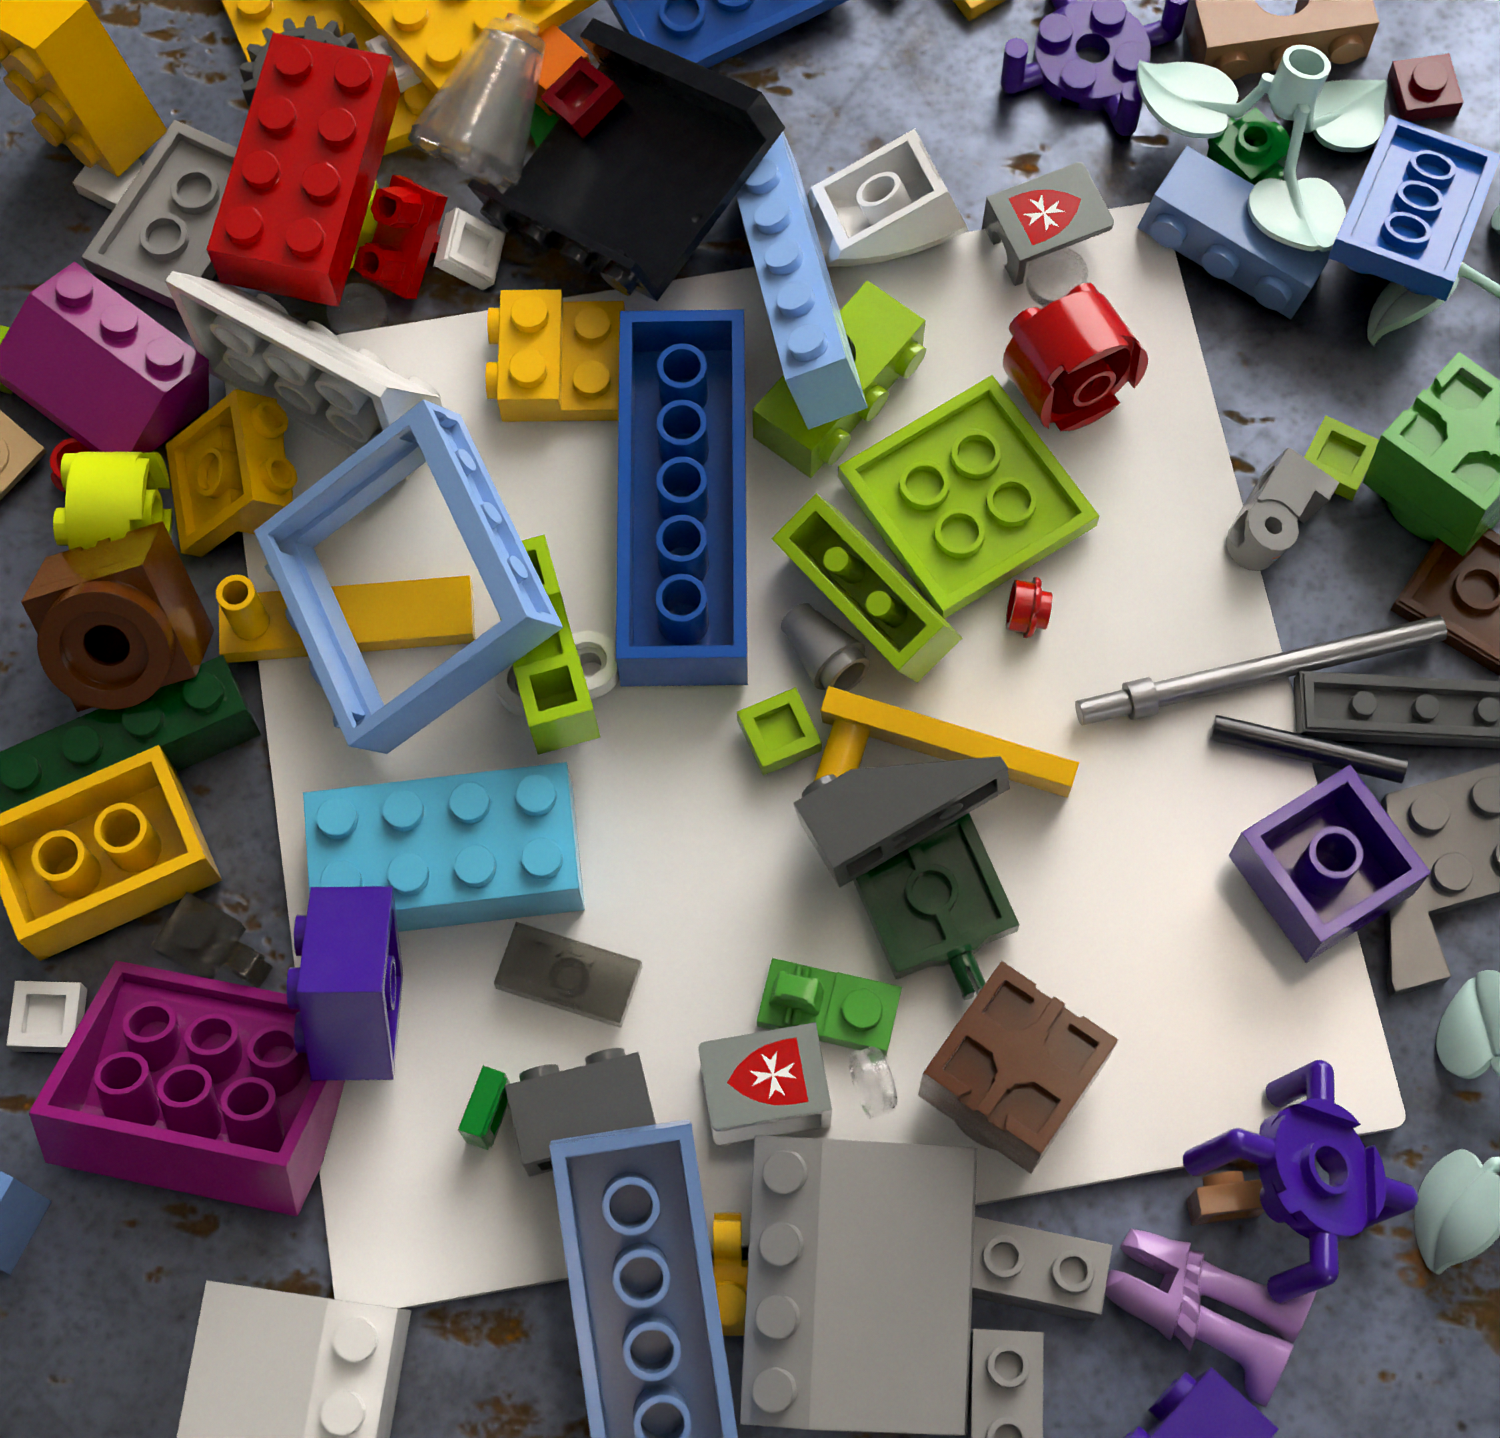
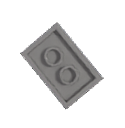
M174 120L81 256L86 268L179 311L165 280L172 271L212 280L215 276L216 271L206 249L237 148Z

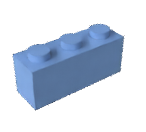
M1187 145L1154 194L1137 228L1152 236L1160 245L1172 248L1204 267L1212 276L1224 279L1251 295L1262 306L1276 310L1287 318L1292 319L1329 261L1328 257L1331 250L1326 252H1320L1319 250L1306 251L1268 237L1257 228L1248 212V197L1255 185Z

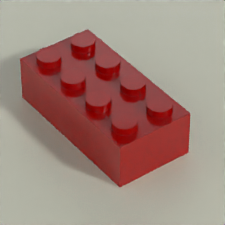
M278 33L272 34L206 249L221 283L339 307L400 97V89L392 56Z

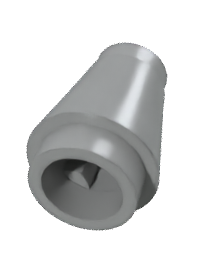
M803 603L794 607L782 620V631L787 635V639L817 689L827 690L828 686L848 692L868 672L870 661L864 655L865 646L815 610L809 603Z

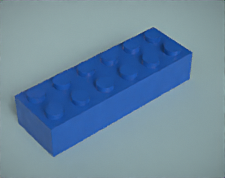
M744 309L620 311L616 663L621 687L748 685Z

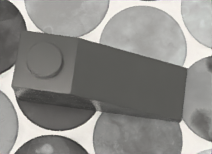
M1001 756L851 769L839 777L831 774L815 780L804 789L801 795L802 798L793 804L801 826L840 888L1009 790L1008 767Z

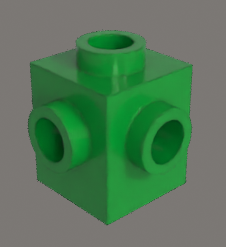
M1255 107L1237 121L1234 118H1229L1225 132L1219 137L1208 139L1209 149L1206 157L1253 185L1269 178L1284 180L1283 174L1290 137L1280 124L1270 122Z

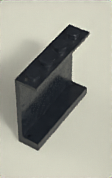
M592 18L579 37L600 65L597 69L611 79L625 97L584 138L580 137L559 119L504 194L489 182L487 185H484L472 179L467 186L484 204L480 209V213L498 229L506 233L512 227L518 229L526 241L544 253H548L553 247L559 251L564 260L584 274H589L592 269L601 272L603 279L624 295L631 296L635 290L658 301L783 132L785 126L762 92Z

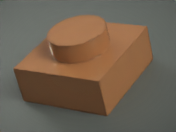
M1228 1171L1205 1176L1202 1178L1204 1187H1196L1187 1198L1191 1226L1256 1218L1264 1212L1260 1202V1191L1263 1187L1261 1179L1244 1181L1242 1171Z

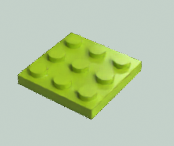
M993 375L838 466V478L930 605L944 619L1095 528L1099 520V514Z

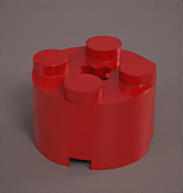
M1083 283L1076 286L1066 296L1048 304L1041 310L1038 307H1031L1019 313L1009 325V332L1013 337L1003 355V368L1042 425L1049 429L1050 423H1055L1060 431H1072L1082 428L1111 412L1120 404L1115 394L1127 381L1135 389L1142 380L1148 366V355L1108 299L1102 293H1099L1091 283Z

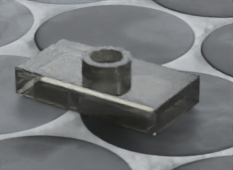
M516 922L494 980V986L496 989L622 1028L643 966L641 960Z

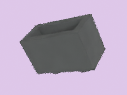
M623 1048L605 1049L588 1055L585 1058L586 1065L560 1071L559 1066L556 1064L541 1065L521 1072L519 1074V1082L505 1085L522 1165L529 1177L553 1171L549 1147L552 1140L656 1124L639 1052L625 1055Z

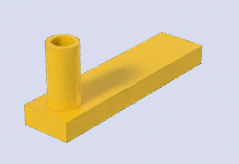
M230 575L218 584L216 599L219 603V655H224L227 663L309 656L300 635L287 620L285 614L287 605L280 591L257 592L251 580L243 575ZM470 575L331 586L360 652L468 644L476 639L473 584Z
M828 686L820 712L822 722L832 725L814 781L826 775L833 774L839 777L851 769H859L869 737L946 761L1001 756L1008 767L1009 780L1067 798L1069 797L1079 762Z

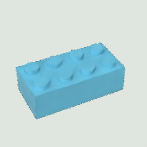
M567 762L303 793L309 894L310 887L393 886L398 932L585 910L574 793Z

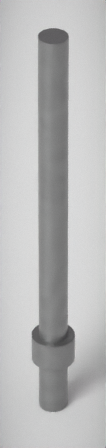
M1439 615L1158 682H1153L1150 677L1123 683L1122 690L1075 701L1076 714L1081 725L1128 715L1131 720L1157 715L1159 707L1294 676L1299 671L1320 670L1443 641L1447 638V628L1444 619Z

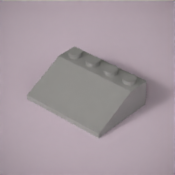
M755 1135L740 1424L808 1430L967 1435L977 1148Z

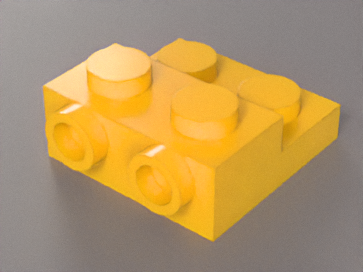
M561 289L501 290L500 308H488V341L490 345L499 344L498 362L486 363L485 382L487 399H497L502 422L619 421L620 311H625L624 301L563 302Z
M235 389L165 444L181 553L203 557L237 531L255 535L254 530L293 501V487L297 483V473L292 463L286 459L284 432L288 428V417L283 408L277 404V399Z

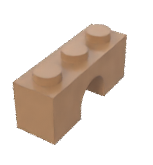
M1189 0L1184 27L1194 63L1217 68L1231 80H1235L1246 74L1277 71L1285 50L1294 45L1314 47L1323 52L1330 62L1336 64H1345L1361 57H1367L1379 25V19L1373 0H1297L1295 6L1297 13L1288 16L1268 13L1255 0Z

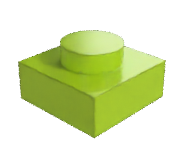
M1325 415L1304 458L1340 482L1334 493L1352 501L1367 473L1379 439Z
M796 687L737 711V721L763 776L822 751V741Z

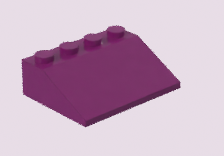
M116 960L30 1109L29 1116L45 1163L298 1216L323 1163L345 1080L311 1081L307 1053H296L295 1017L296 1013L300 1011L299 1009L288 1008L286 993Z

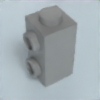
M975 1217L972 1298L1094 1323L1102 1313L1112 1245Z
M972 1330L970 1340L967 1438H1043L1044 1332Z

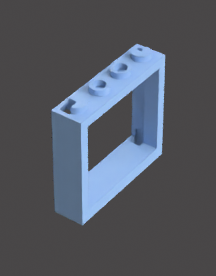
M424 399L254 530L268 562L264 567L272 579L276 581L287 605L285 610L287 620L301 637L310 658V672L315 681L323 688L334 712V727L341 728L349 747L388 754L563 628L461 415ZM427 462L501 621L384 706L314 547Z

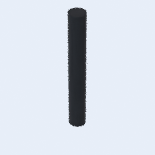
M1215 715L1210 734V740L1340 770L1351 765L1358 774L1397 783L1403 782L1408 766V758L1220 715Z

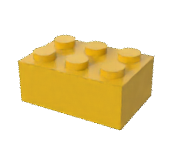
M0 0V63L8 73L3 77L6 86L21 102L32 108L36 116L31 122L46 141L55 147L63 143L68 146L74 156L85 166L92 168L97 164L116 177H119L168 130L87 0Z
M159 745L0 813V896L18 942L39 961L222 881L177 771Z

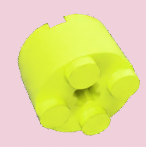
M158 452L65 453L61 460V481L63 488L66 490L65 507L56 508L53 517L54 538L58 546H68L69 550L81 546L85 550L95 547L100 540L110 538L111 541L121 539L129 531L163 521L172 539V509H163L161 494L158 490L170 489L169 477L164 460Z

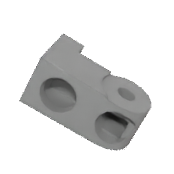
M1288 447L1263 471L1229 529L1226 544L1232 559L1239 566L1247 570L1261 571L1267 569L1296 542L1299 534L1297 520L1305 523L1330 500L1340 482Z

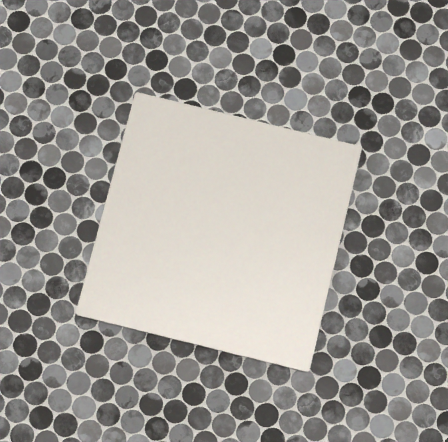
M1150 202L1108 209L1114 219L1113 228L1110 231L1027 262L1023 283L1014 286L1004 267L1007 264V255L1002 240L1000 243L993 245L985 229L965 232L926 250L884 262L857 266L827 267L839 310L844 307L868 280L925 319L923 346L926 348V354L919 367L909 378L905 379L899 376L888 389V399L878 415L870 422L862 419L850 433V443L843 455L833 465L824 463L811 479L753 438L752 409L783 375L755 267L673 280L658 301L635 290L631 296H627L616 289L563 298V302L624 301L625 311L744 309L748 685L621 687L619 680L610 692L591 699L601 738L538 755L527 718L509 712L502 705L495 688L494 678H492L391 752L385 754L348 746L341 728L334 727V712L323 688L315 681L310 672L309 656L258 660L295 967H300L301 956H296L294 949L296 915H307L309 902L304 792L567 762L574 793L585 910L398 932L403 967V985L394 1080H345L324 1160L319 1170L335 1299L409 1309L568 1280L553 1171L530 1177L522 1165L510 1106L508 1105L493 1146L489 1147L488 1150L466 1143L458 1128L483 1065L504 1072L511 1084L519 1082V1074L527 1069L541 1065L556 1064L559 1066V1070L563 1071L586 1065L585 1058L588 1055L610 1048H623L625 1055L639 1052L656 1124L689 1119L692 1123L711 1254L713 1253L714 1213L741 1212L742 1248L749 1247L755 1141L722 1147L714 1144L698 1047L700 1043L770 1030L757 1027V1017L772 958L902 987L887 1057L819 1041L832 1106L831 1127L779 1137L977 1148L975 1206L1185 1168L1183 1165V1154L1185 1151L1234 1128L1259 1134L1260 1125L1264 1119L1291 1105L1307 1100V1096L1281 1108L1275 1107L1267 1099L1266 1086L1268 1083L1315 1060H1325L1333 1067L1335 1104L1349 1111L1361 1124L1353 1128L1358 1136L1395 1130L1403 1124L1406 1117L1405 1109L1357 931L1305 963L1229 857L1241 832L1318 785L1312 763L1210 740L1215 715L1296 733L1295 701L1289 677L1159 707L1157 715L1131 720L1128 715L1081 725L1077 718L1075 701L1122 690V684L1125 682L1150 677L1153 682H1158L1282 652L1261 571H1251L1239 566L1227 550L1226 538L1228 531L1242 509L1243 504L1175 250L1160 245L1152 236L1137 228ZM1083 283H1091L1099 293H1102L1108 299L1148 355V366L1142 380L1135 389L1127 381L1115 394L1120 404L1102 418L1072 431H1060L1055 423H1050L1048 429L1042 425L1003 368V355L1013 337L1009 332V325L1022 311L1031 307H1038L1041 310L1048 304L1066 296L1076 286ZM488 310L335 335L339 343L356 352L359 348H364L375 353L388 365L389 370L406 379L410 376H416L425 380L440 394L443 408L461 415L521 541L545 534L571 632L575 633L583 630L599 631L610 637L616 644L619 421L502 422L497 399H487L486 363L498 362L499 344L490 345L488 341ZM993 375L1099 514V520L1095 528L947 617L945 620L962 639L917 683L897 671L771 538L817 493L837 508L927 601L838 478V466ZM225 382L227 396L237 388ZM288 417V428L284 432V448L286 459L292 463L297 473V483L293 487V500L354 453ZM427 462L416 469L408 482L400 481L314 547L331 586L470 575L473 584L475 638L477 639L501 621ZM243 532L248 578L253 583L256 591H280L276 581L272 579L264 567L268 562L256 535ZM1034 577H1039L1042 581V591L1052 592L1053 595L1049 623L1046 630L1036 628L1032 637L1023 638V632L1006 630V613L1010 591L1014 580L1032 582ZM809 603L815 610L865 646L864 655L870 661L868 672L848 692L1079 762L1068 798L1009 780V790L969 812L1020 924L1017 932L987 943L973 954L985 982L988 981L999 963L1003 961L1036 983L1038 990L1050 998L1055 996L1064 1002L1066 1009L1078 1017L1085 1016L1119 1039L1107 1063L1032 1174L999 1151L987 1148L972 1140L957 1126L954 1120L918 1096L924 1070L976 998V991L973 998L963 1000L950 965L929 966L895 979L853 880L840 888L838 887L799 822L793 803L802 798L801 795L804 789L814 782L832 725L822 722L820 712L827 690H820L815 687L787 639V635L781 629L782 620L787 613L800 604ZM468 644L361 652L385 706ZM596 662L583 664L584 676L595 675L599 672L601 666ZM796 687L822 741V751L763 776L737 721V711ZM869 737L859 769L946 760Z

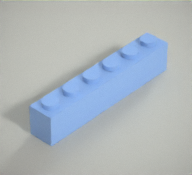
M782 132L736 196L784 378L809 430L868 407L798 166L785 134Z

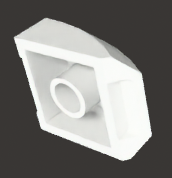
M915 129L812 186L808 193V204L827 267L872 264L912 255L942 244L968 231L960 212Z

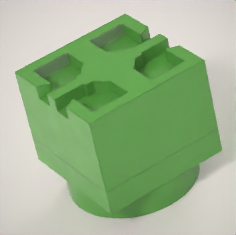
M1458 352L1436 375L1427 390L1423 389L1416 397L1414 404L1408 410H1404L1381 434L1363 483L1386 500L1392 515L1406 530L1430 542H1435L1439 538L1462 556L1469 551L1489 528L1493 529L1500 520V380L1461 352Z

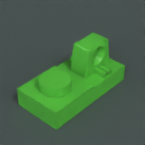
M772 958L757 1017V1027L774 1030L816 1022L819 1041L887 1057L902 987Z

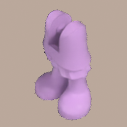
M1130 1229L1120 1246L1121 1250L1135 1261L1163 1274L1164 1277L1159 1288H1156L1127 1273L1110 1270L1107 1276L1105 1295L1129 1314L1157 1329L1169 1342L1173 1335H1175L1190 1352L1197 1339L1240 1363L1245 1370L1244 1388L1246 1394L1252 1401L1266 1407L1294 1346L1293 1343L1303 1326L1317 1290L1285 1303H1277L1270 1297L1267 1286L1227 1272L1205 1261V1252L1190 1250V1242L1172 1240L1158 1234ZM1200 1296H1207L1261 1321L1282 1339L1255 1331L1213 1312L1201 1305Z

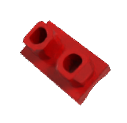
M392 175L389 187L376 189L370 210L378 224L372 243L367 242L358 249L353 265L355 271L362 274L361 277L405 299H417L430 254L437 252L440 239L437 231L448 197L424 188L405 176Z

